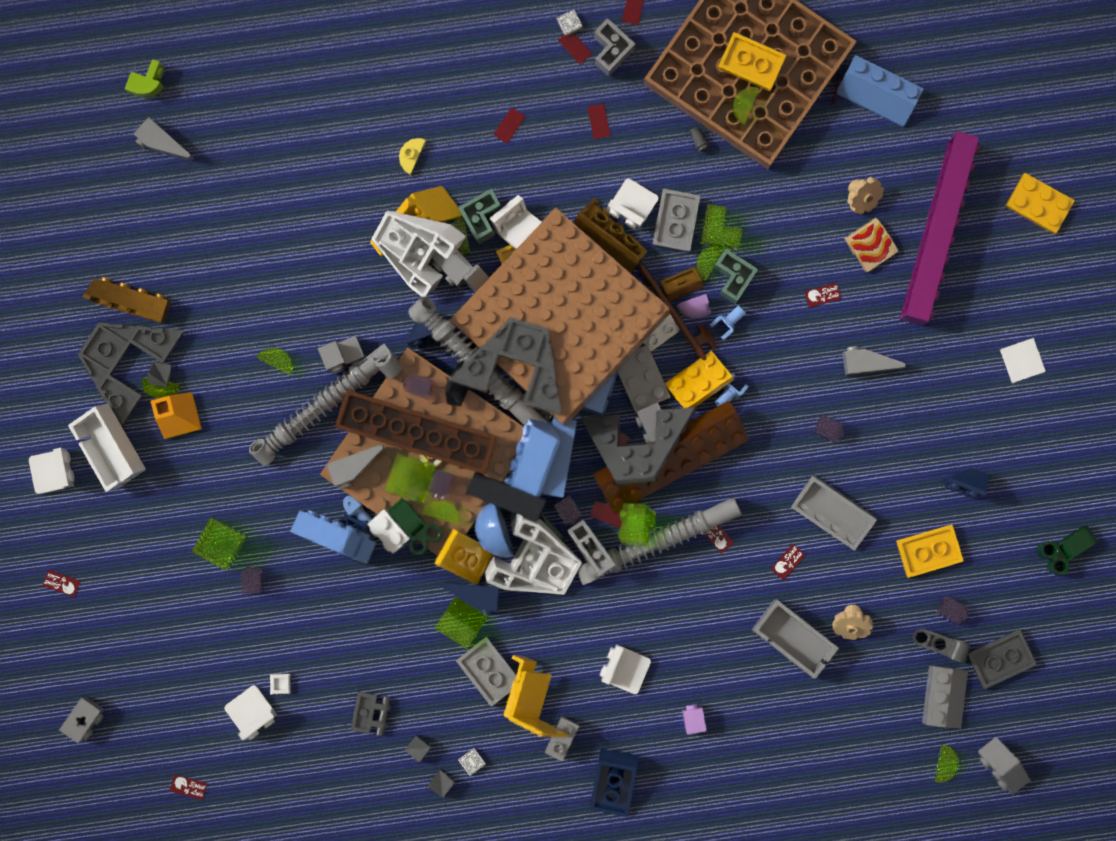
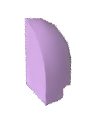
M706 294L676 306L682 315L691 319L711 314Z

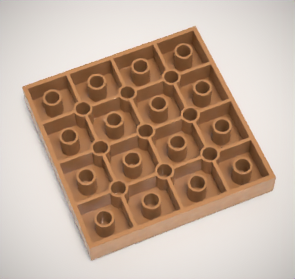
M699 0L644 78L643 85L751 159L769 169L857 41L797 0ZM733 32L786 55L771 91L718 69Z
M555 207L450 321L478 348L484 345L510 317L548 328L562 415L549 413L565 427L670 315V309ZM499 356L496 365L527 392L535 366Z
M407 347L398 360L402 365L400 373L394 378H386L373 398L496 436L497 440L486 475L484 476L503 483L505 477L509 474L511 460L515 458L516 446L523 436V426L469 389L460 407L447 404L445 391L449 384L450 376ZM348 433L328 463L381 444L384 445L385 449L356 480L351 482V486L341 490L376 514H379L385 508L387 510L390 509L403 497L427 525L435 524L442 528L443 537L440 541H428V549L437 556H439L452 530L455 529L467 535L475 524L479 512L489 503L466 493L475 473L474 471L446 462L436 470L432 462H426L424 467H422L418 462L419 454ZM326 464L319 475L333 483ZM437 528L429 530L430 538L434 539L438 536L439 531ZM417 541L418 543L424 546L422 541Z

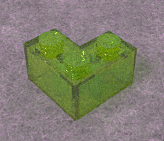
M707 204L700 245L738 251L742 228L724 226L725 206Z
M623 504V509L620 511L622 527L618 532L620 542L625 546H648L649 531H654L656 525V512L646 504Z

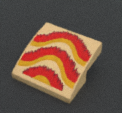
M874 218L844 238L866 272H869L899 252L877 218Z

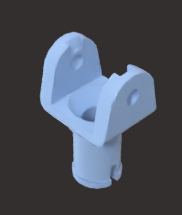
M738 305L727 316H718L710 326L714 327L720 320L724 321L730 328L721 337L724 341L734 332V324L746 313Z
M727 384L723 387L724 392L715 401V404L720 406L727 401L730 402L733 398H740L749 386L746 384L739 392L731 384Z
M346 496L343 499L344 508L349 516H354L357 520L368 524L366 520L368 522L373 520L362 508V503L351 496Z

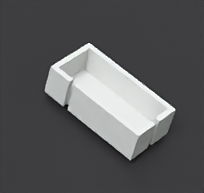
M108 403L93 407L68 425L76 440L92 438L80 442L79 445L106 492L120 488L146 470Z

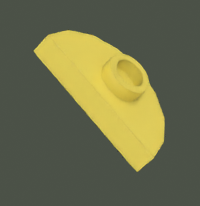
M411 139L400 150V164L409 175L412 174L426 140Z

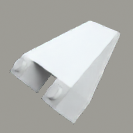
M387 211L372 240L406 284L421 297H427L436 289L443 277L428 265L435 251L448 259L460 248L466 236L451 224Z
M516 514L511 523L514 535L524 538L511 563L496 557L492 558L485 571L487 583L504 590L564 595L582 561L541 519L533 521Z

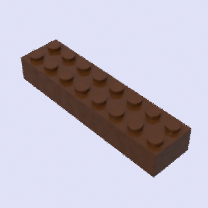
M349 390L346 391L335 425L337 429L486 475L497 440L496 436Z
M727 401L687 423L685 432L680 435L678 444L668 455L667 462L661 468L656 481L617 484L608 467L594 473L593 476L608 505L615 514L749 441V438L737 411Z

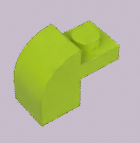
M152 59L146 77L131 71L125 90L131 95L146 99L158 95L164 87L158 81L164 73L163 65L159 61Z

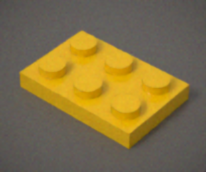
M733 32L718 69L771 91L786 55Z
M1024 173L1005 207L1047 231L1056 234L1075 200Z
M712 351L705 355L706 360L698 359L665 383L667 389L683 408H695L734 380L733 376Z
M952 524L896 540L907 578L964 562Z
M453 529L435 564L477 585L493 554L487 552L476 540Z

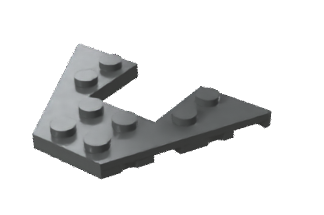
M510 317L449 378L451 382L487 392L499 356L535 366L523 403L562 415L548 328Z
M98 322L77 354L86 367L89 376L94 381L101 397L106 404L110 405L122 427L143 396L111 376L132 344L161 363H165L185 333L184 331Z
M694 407L656 411L655 444L619 447V414L584 417L581 420L617 484L656 481L661 468L667 462L668 455L671 450L675 449L680 440V435L685 432L688 421L693 414L695 415L696 411Z

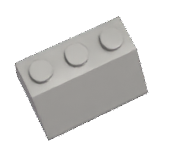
M458 250L448 259L435 251L431 258L434 261L432 265L437 271H443L447 275L445 277L446 281L451 286L455 284L457 288L465 282L463 277L473 268Z
M929 665L922 719L923 724L961 729L968 676L967 670Z

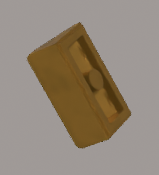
M695 266L660 281L665 295L670 302L704 288L702 279Z

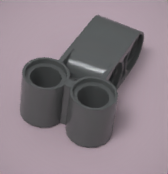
M918 629L913 634V641L916 645L945 655L952 660L965 663L970 644L957 639H950L926 629ZM919 632H924L927 635L925 643H919L916 640V635ZM937 639L945 641L946 647L943 650L936 649L934 644Z

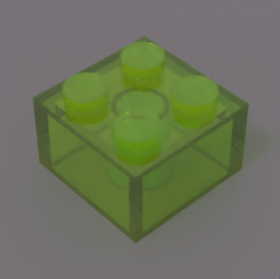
M210 517L191 552L224 570H230L248 536L218 519Z

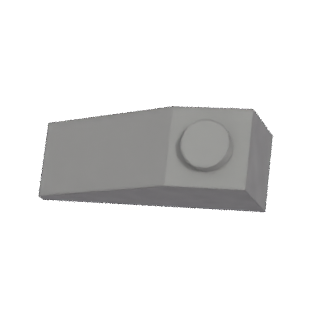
M149 117L133 133L138 138L136 142L143 149L147 146L151 151L188 161L194 160L184 148Z
M859 346L848 347L847 351L843 352L845 376L905 368V363L867 349H859Z
M381 444L328 463L327 467L334 486H340V489L351 486V482L356 480L385 449L384 445Z
M584 520L567 530L570 539L600 577L616 566Z

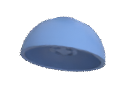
M488 503L479 512L475 522L479 543L487 552L500 557L512 556V545L502 511L499 506Z

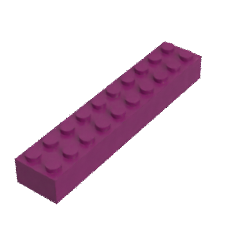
M956 131L948 141L899 320L922 326L929 322V320H932L935 309L932 308L933 303L938 300L940 290H937L938 285L943 282L945 276L943 267L949 261L950 254L947 253L949 246H952L954 243L955 235L952 234L960 221L958 212L962 210L965 203L963 194L969 188L970 180L967 179L975 166L973 157L978 154L980 144H978L979 137Z

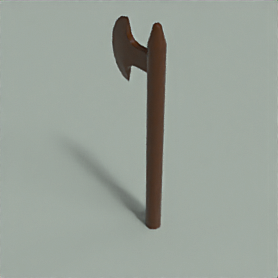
M644 263L640 264L637 268L658 299L669 307L670 315L696 354L701 359L706 360L701 345L708 344L713 350L716 349V341L712 333L705 326L696 324L700 334L694 337Z

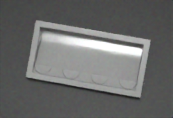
M812 474L791 508L854 551L877 521L876 516L814 474Z

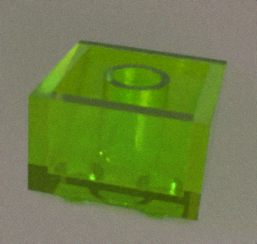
M397 453L385 491L423 504L436 467Z
M455 596L435 626V629L465 649H468L489 615L481 614V610L475 609Z

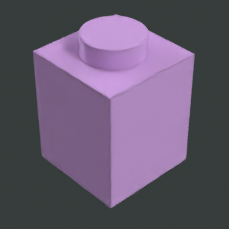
M697 704L687 705L686 709L682 710L686 733L705 732L706 726L702 707H698Z

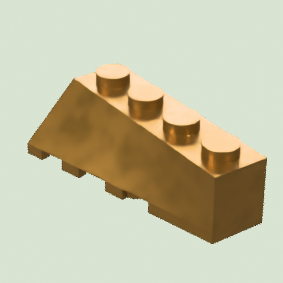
M594 197L579 212L573 223L631 274L645 256L647 250L631 234H626L623 226L619 222L615 223L609 217V211L606 208L602 209L598 205L599 201Z
M101 277V280L94 278L83 295V298L93 303L161 324H165L171 302L166 300L167 296L157 293L155 296L148 294L149 291L138 288L137 291L132 290L128 284L120 282L119 285L112 283L113 280Z

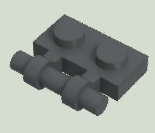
M358 691L351 731L370 734L371 727H377L376 735L383 736L384 730L387 729L388 725L386 720L388 711L391 709V705H389L391 697L383 696L382 703H376L378 695ZM375 709L380 710L378 721L373 720Z

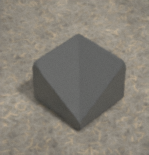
M153 362L148 372V384L167 387L172 377V366Z
M416 735L405 751L420 763L432 746Z
M440 769L428 784V787L443 798L455 783V780Z

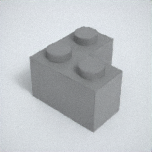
M608 18L594 32V38L605 48L595 58V65L609 77L634 51L635 43Z
M356 336L339 343L334 341L317 348L326 370L335 375L344 372L345 367L355 363L358 364L366 358Z
M997 737L978 751L981 756L980 762L986 769H992L993 772L991 773L1003 791L1008 790L1013 795L1030 782L1020 761Z

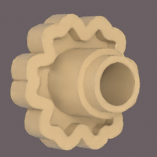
M869 177L867 180H853L848 187L847 203L855 213L863 214L865 210L870 212L877 206L878 200L883 197L884 188L881 187V182L873 177Z
M857 605L847 606L843 612L835 616V621H833L835 634L842 635L844 639L855 640L857 637L865 638L871 634V629L873 628L871 617L863 615L860 607Z

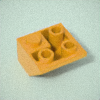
M192 392L151 400L155 420L164 439L202 429Z

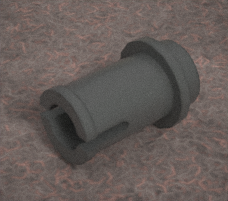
M695 127L688 132L696 145L695 150L702 152L709 148V142L705 140L700 127Z

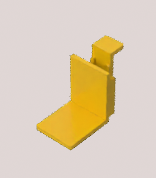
M443 186L412 193L396 211V213L437 222H446L463 216ZM371 240L370 243L373 245L375 250L378 252L380 256H383L384 254L376 246L373 240Z
M513 655L512 659L519 662L520 665L512 685L504 716L540 736L567 738L568 733L539 719L552 675L534 672L537 661L526 656Z

